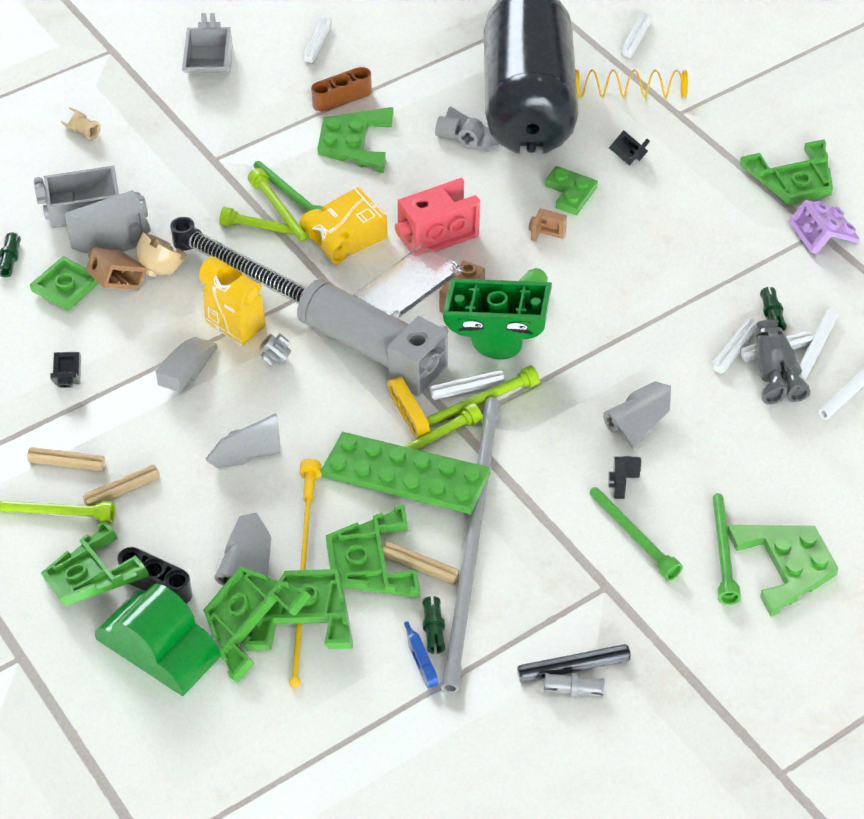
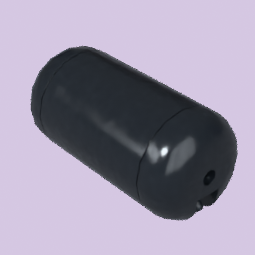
M498 0L489 10L484 27L485 115L490 134L501 146L517 154H520V146H527L528 153H535L536 146H542V153L545 154L564 144L573 134L578 118L573 30L570 15L560 0Z

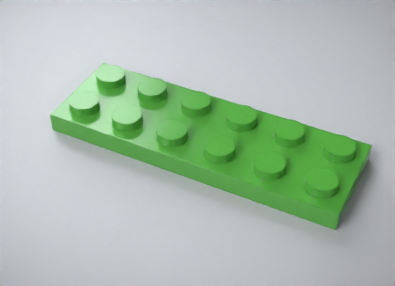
M343 431L321 469L323 478L470 515L491 474L490 467Z

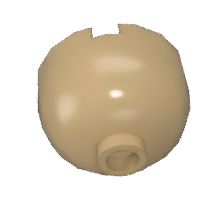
M144 232L136 246L138 262L147 268L146 274L155 278L157 274L166 276L176 272L183 264L187 255L179 248H177L176 252L173 251V247L170 246L171 243L149 233L146 235Z

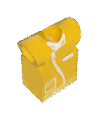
M360 186L324 205L322 210L314 209L306 212L299 222L300 227L305 233L321 246L322 252L335 265L344 261L349 253L352 255L388 237L386 213Z
M217 257L207 258L202 263L199 272L200 281L205 285L203 299L206 323L242 346L266 326L262 297L259 295L262 285Z

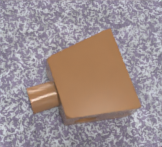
M94 247L89 251V262L86 271L102 287L140 289L147 268L119 250Z

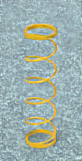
M575 69L577 98H582L584 96L587 82L592 71L594 72L601 98L605 96L609 78L613 71L616 74L622 98H625L630 78L633 72H636L638 76L642 97L644 99L647 96L651 78L654 72H657L659 76L663 96L665 99L668 96L671 81L675 72H678L681 78L682 99L686 98L688 93L687 70H683L682 73H680L679 70H675L672 73L666 95L660 73L656 69L653 70V72L650 75L646 92L644 95L639 73L634 69L629 75L625 92L623 95L619 76L617 72L613 69L610 71L608 75L604 92L602 95L597 74L593 69H591L587 75L584 89L581 95L580 71L579 69Z

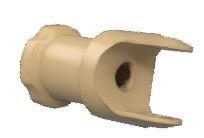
M69 107L74 112L72 118L67 124L63 121L60 122L68 129L84 134V137L90 141L97 138L101 131V124L95 120L87 119L85 114Z

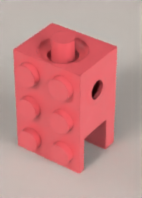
M463 178L398 199V223L395 224V231L415 259L479 236L480 199L476 195L464 199Z

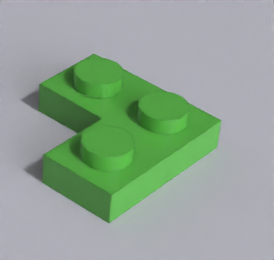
M555 166L545 179V187L562 192L556 200L555 208L576 216L598 185V181L558 166Z

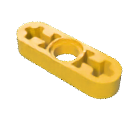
M400 376L388 380L387 385L390 396L414 437L419 438L430 432L426 416L404 379Z

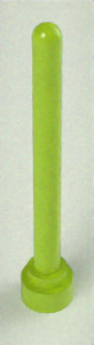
M262 168L251 170L248 174L250 184L256 189H261L297 239L305 241L307 239L306 233L269 186L268 175Z
M223 207L220 213L219 224L222 226L230 227L231 225L241 224L294 235L288 225L284 223L240 215L233 208Z
M532 365L521 369L517 377L426 418L428 424L433 426L460 414L463 407L470 403H475L478 406L485 403L487 398H496L518 387L531 388L540 383L539 375Z
M470 403L463 407L458 417L415 439L404 447L419 450L463 425L474 426L483 420L482 413L475 403Z
M0 501V511L88 516L95 517L100 522L106 520L107 523H113L116 514V506L113 501H102L101 504L97 503L96 506Z

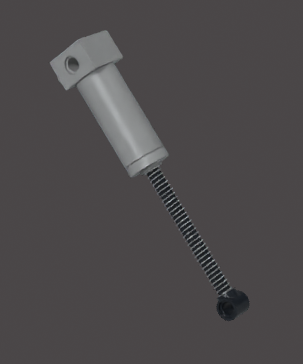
M178 217L171 222L172 241L176 249L179 248L182 251L195 249L206 256L217 257L242 274H247V277H251L257 283L297 302V316L301 322L388 367L389 380L401 376L411 393L418 397L448 366L449 331L446 326H438L420 316H417L408 324L322 279L315 280L304 289L301 284L298 285L297 282L292 283L294 282L293 280L291 281L287 277H283V275L268 269V267L260 263L256 264L254 263L256 261L253 259L250 260L249 257L247 258L243 254L228 248V246L203 235L199 229L195 228L194 221L191 218Z

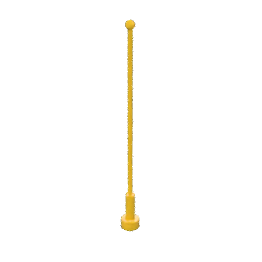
M305 459L300 463L299 474L304 479L303 501L305 502L300 570H306L311 502L314 501L315 480L321 476V463L316 459ZM296 624L292 677L289 679V685L293 688L298 687L301 683L298 677L302 624Z

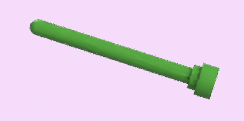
M261 161L254 162V168H262L268 175V180L306 212L314 209L322 210V206L312 205Z
M591 488L590 496L658 563V572L666 581L675 579L682 572L683 565L675 557L665 556L599 488Z
M716 493L713 496V507L722 582H720L717 588L718 600L722 604L733 605L741 600L740 586L733 580L724 498L722 494Z

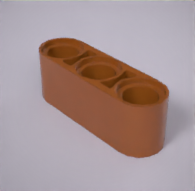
M358 67L314 83L311 87L313 108L316 111L324 112L370 95L372 93L371 71L365 67Z

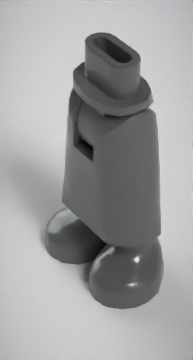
M775 320L757 322L758 331L756 332L761 378L763 381L769 382L761 392L762 401L765 404H776L783 400L786 393L788 400L791 402L806 399L810 395V387L799 377L802 369L782 328L777 326Z

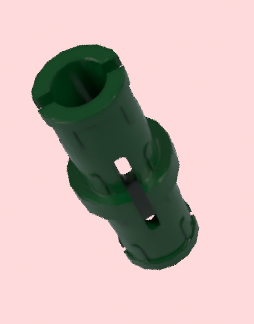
M14 232L6 234L4 246L0 249L1 277H10L13 272L14 262L18 260V247L21 237Z
M765 287L760 291L764 304L763 313L765 317H768V320H775L777 326L785 331L787 325L782 314L783 306L778 301L776 290L774 287H770V294L769 288Z
M428 596L422 601L425 616L422 625L423 630L426 632L427 651L434 654V646L436 644L437 654L446 649L443 636L445 620L441 617L440 598L434 596V604L431 605V596Z

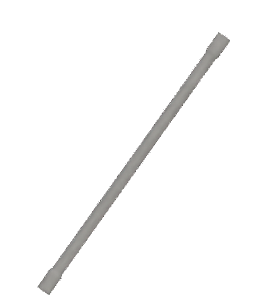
M494 397L485 400L483 427L477 460L478 465L490 467L496 423L498 422L501 404L500 400ZM488 481L468 518L447 662L444 666L441 689L447 693H456L459 690L462 670L461 660Z

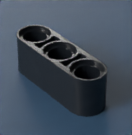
M127 547L119 552L117 556L118 565L136 556L146 567L149 574L146 578L129 583L130 585L146 592L153 584H161L175 592L186 604L191 600L192 588L188 572L135 547Z

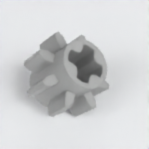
M280 333L277 337L272 334L268 335L259 347L263 351L260 356L269 365H272L274 361L279 365L282 364L291 353V349L287 347L290 344L289 340Z

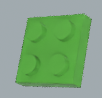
M62 256L30 284V288L35 294L69 311L99 283L86 271L85 267Z

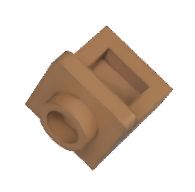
M540 208L535 217L532 216L529 222L528 229L531 231V240L536 241L540 233L563 239L566 234L567 215Z

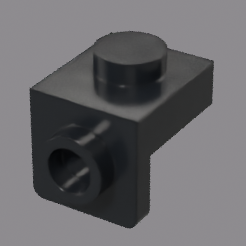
M623 130L610 145L609 149L630 166L635 159L640 161L648 152L645 147L649 144L650 140L646 139L640 144Z
M54 352L53 373H50L52 382L60 388H71L73 384H80V352Z
M614 456L613 472L609 471L608 488H613L614 499H625L626 478L640 477L641 457Z

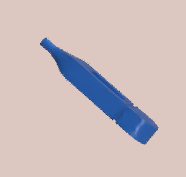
M408 621L404 622L410 651L426 687L429 689L438 686L439 681L436 671L419 634L412 630Z

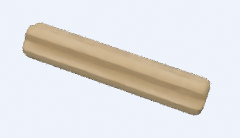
M30 447L27 452V459L30 463L101 472L104 470L106 462L104 456L37 447Z
M150 465L87 492L83 495L84 504L96 506L97 503L101 504L102 501L112 500L160 478L159 471L155 465Z
M387 541L383 546L385 558L452 585L459 578V570L457 568L390 541Z

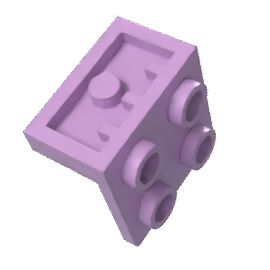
M805 200L789 220V223L810 253L818 254L831 236L855 243L860 240L855 232V227L847 222L844 212L837 206L830 207L819 201Z

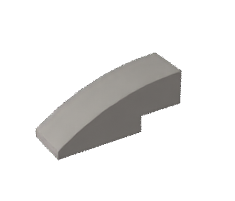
M197 337L190 338L180 344L155 371L158 386L181 393L189 380L193 382L196 380L217 349V344Z

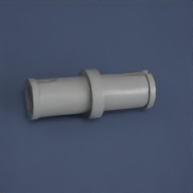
M545 673L544 692L570 694V697L588 695L603 698L605 681L604 678L578 677L576 673H572L571 676Z

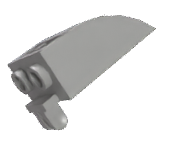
M201 13V22H198V27L187 28L182 64L183 73L230 72L233 53L231 27H221L220 22H216L215 13H210V22H207L206 13Z
M114 165L43 176L44 181L41 177L34 179L37 204L47 203V205H43L45 220L50 219L52 228L67 226L64 215L66 212L119 195Z
M133 190L64 213L71 248L83 253H89L94 247L124 252L136 248L143 232L146 235L151 232L150 225L145 218L148 216L145 198L139 192H134Z

